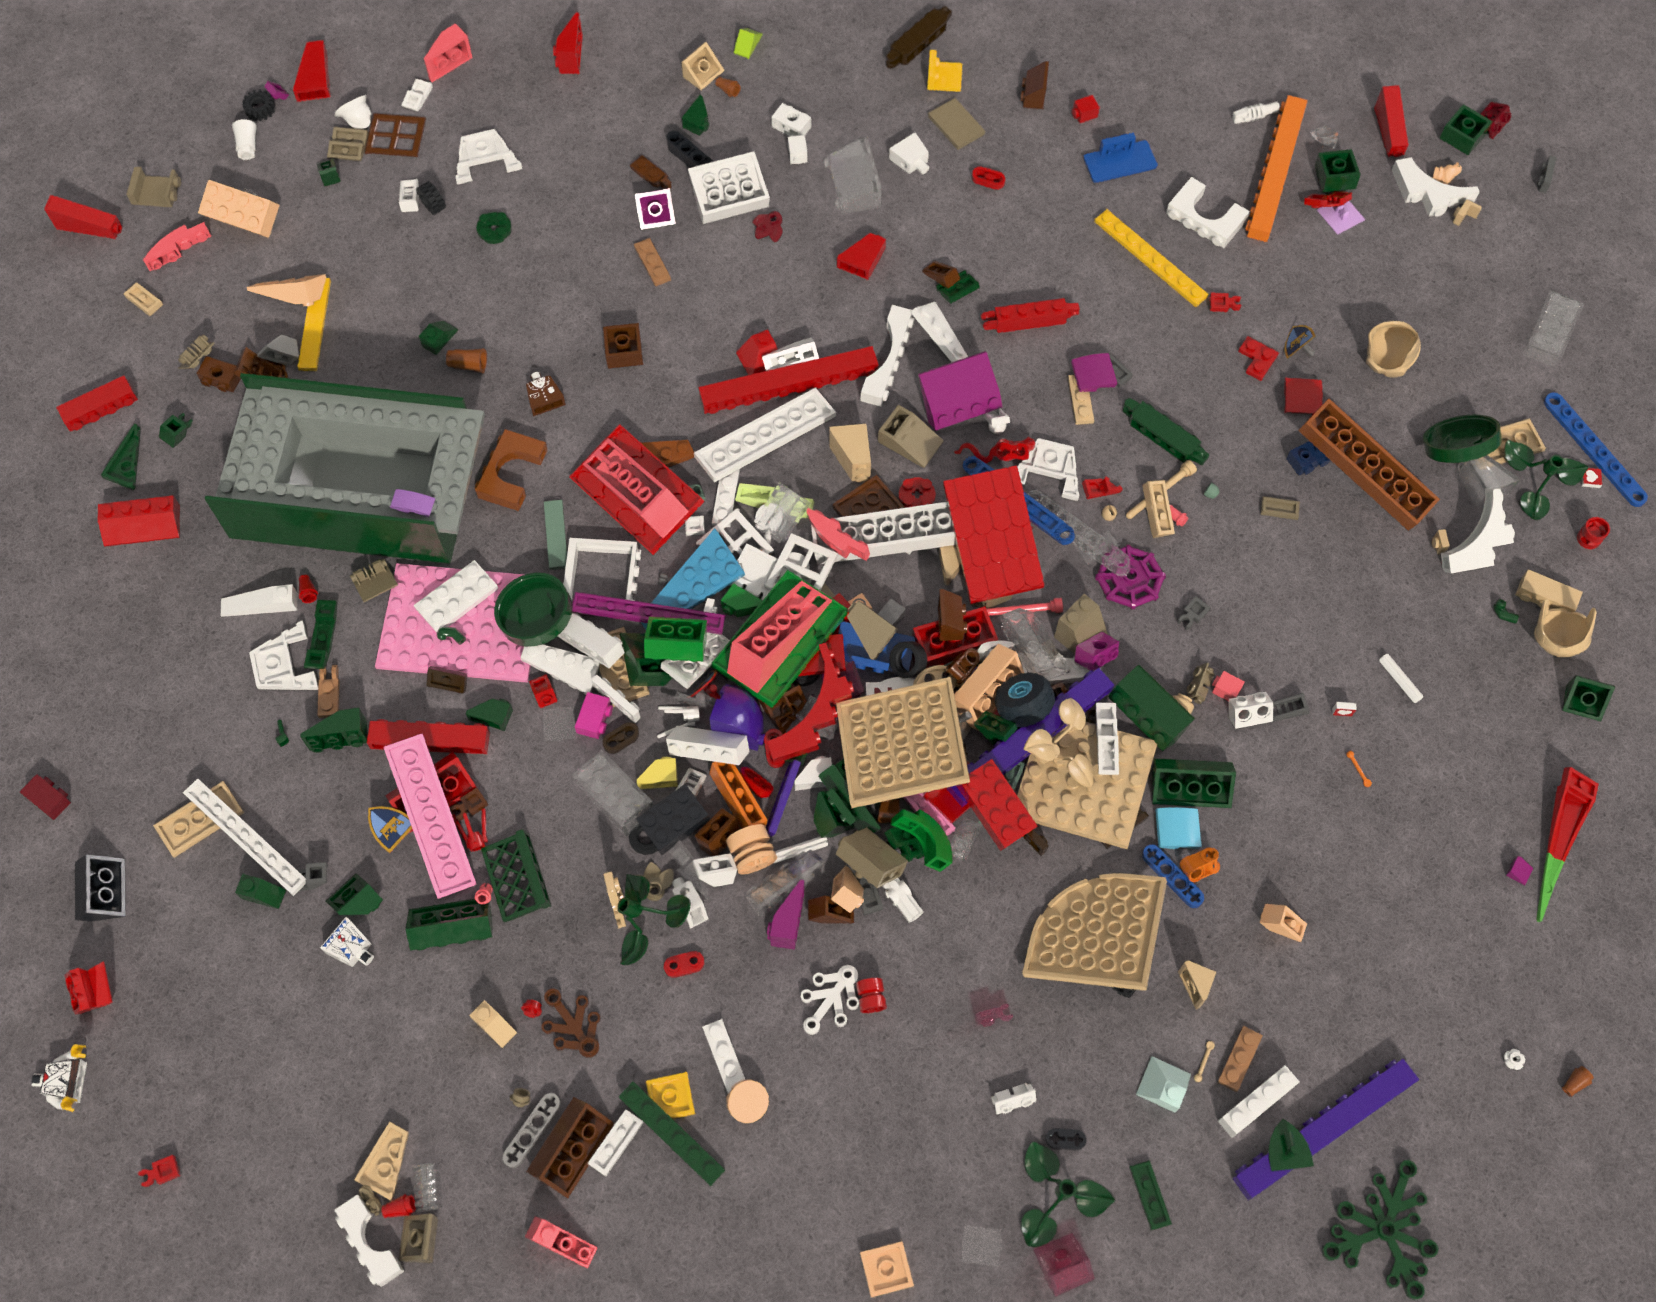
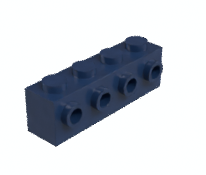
M1310 441L1290 450L1286 458L1298 476L1303 473L1307 475L1319 465L1323 467L1330 462V459Z

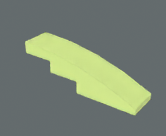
M742 483L739 484L735 498L737 502L760 508L766 503H776L785 510L786 514L808 518L806 510L808 508L813 509L814 500L810 498L795 497L794 493L776 491L775 487Z

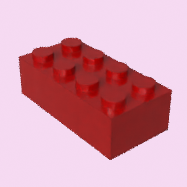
M985 606L968 611L966 615H963V621H967V633H964L963 640L940 641L938 621L913 628L912 637L915 638V642L924 647L927 653L928 661L926 668L945 665L953 661L958 654L972 648L978 651L981 644L998 641Z
M993 759L969 774V783L956 785L1000 851L1037 827V824Z

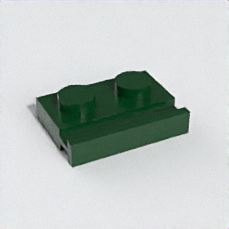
M966 270L958 273L960 280L950 288L944 287L941 284L936 285V290L950 304L980 288L979 282L970 274H967Z

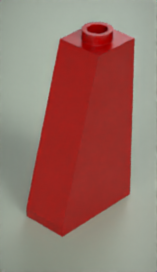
M323 40L306 42L293 87V93L297 102L331 97L327 50Z
M1382 86L1374 106L1387 156L1400 157L1405 154L1408 148L1400 86Z
M54 195L49 196L44 208L57 230L116 239L117 235L122 231V225L116 215Z

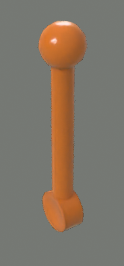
M1348 751L1346 755L1351 759L1363 779V785L1370 787L1372 782L1364 775L1354 758V752Z

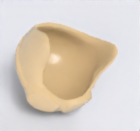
M1389 321L1376 325L1368 333V356L1366 363L1378 374H1384L1392 378L1404 376L1407 369L1415 363L1420 353L1418 333L1409 324L1401 321Z
M1546 599L1543 601L1534 631L1535 639L1541 648L1556 657L1578 655L1591 644L1597 611L1595 608H1592L1586 617L1578 612L1549 609V600Z

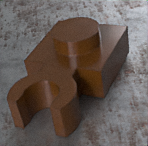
M475 788L460 798L462 801L461 805H454L450 810L452 813L461 811L456 816V819L461 821L464 819V812H469L473 816L481 811L482 808L487 807L488 803L478 788Z

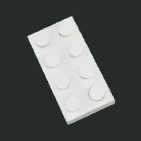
M474 560L413 606L437 633L439 628L449 627L499 588Z

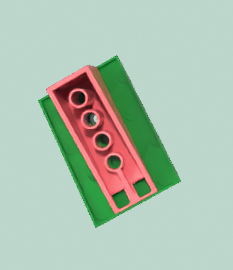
M787 570L714 659L711 667L773 708L791 687L794 680L805 669L809 661L819 651V644L825 643L844 620V617L848 614V608Z

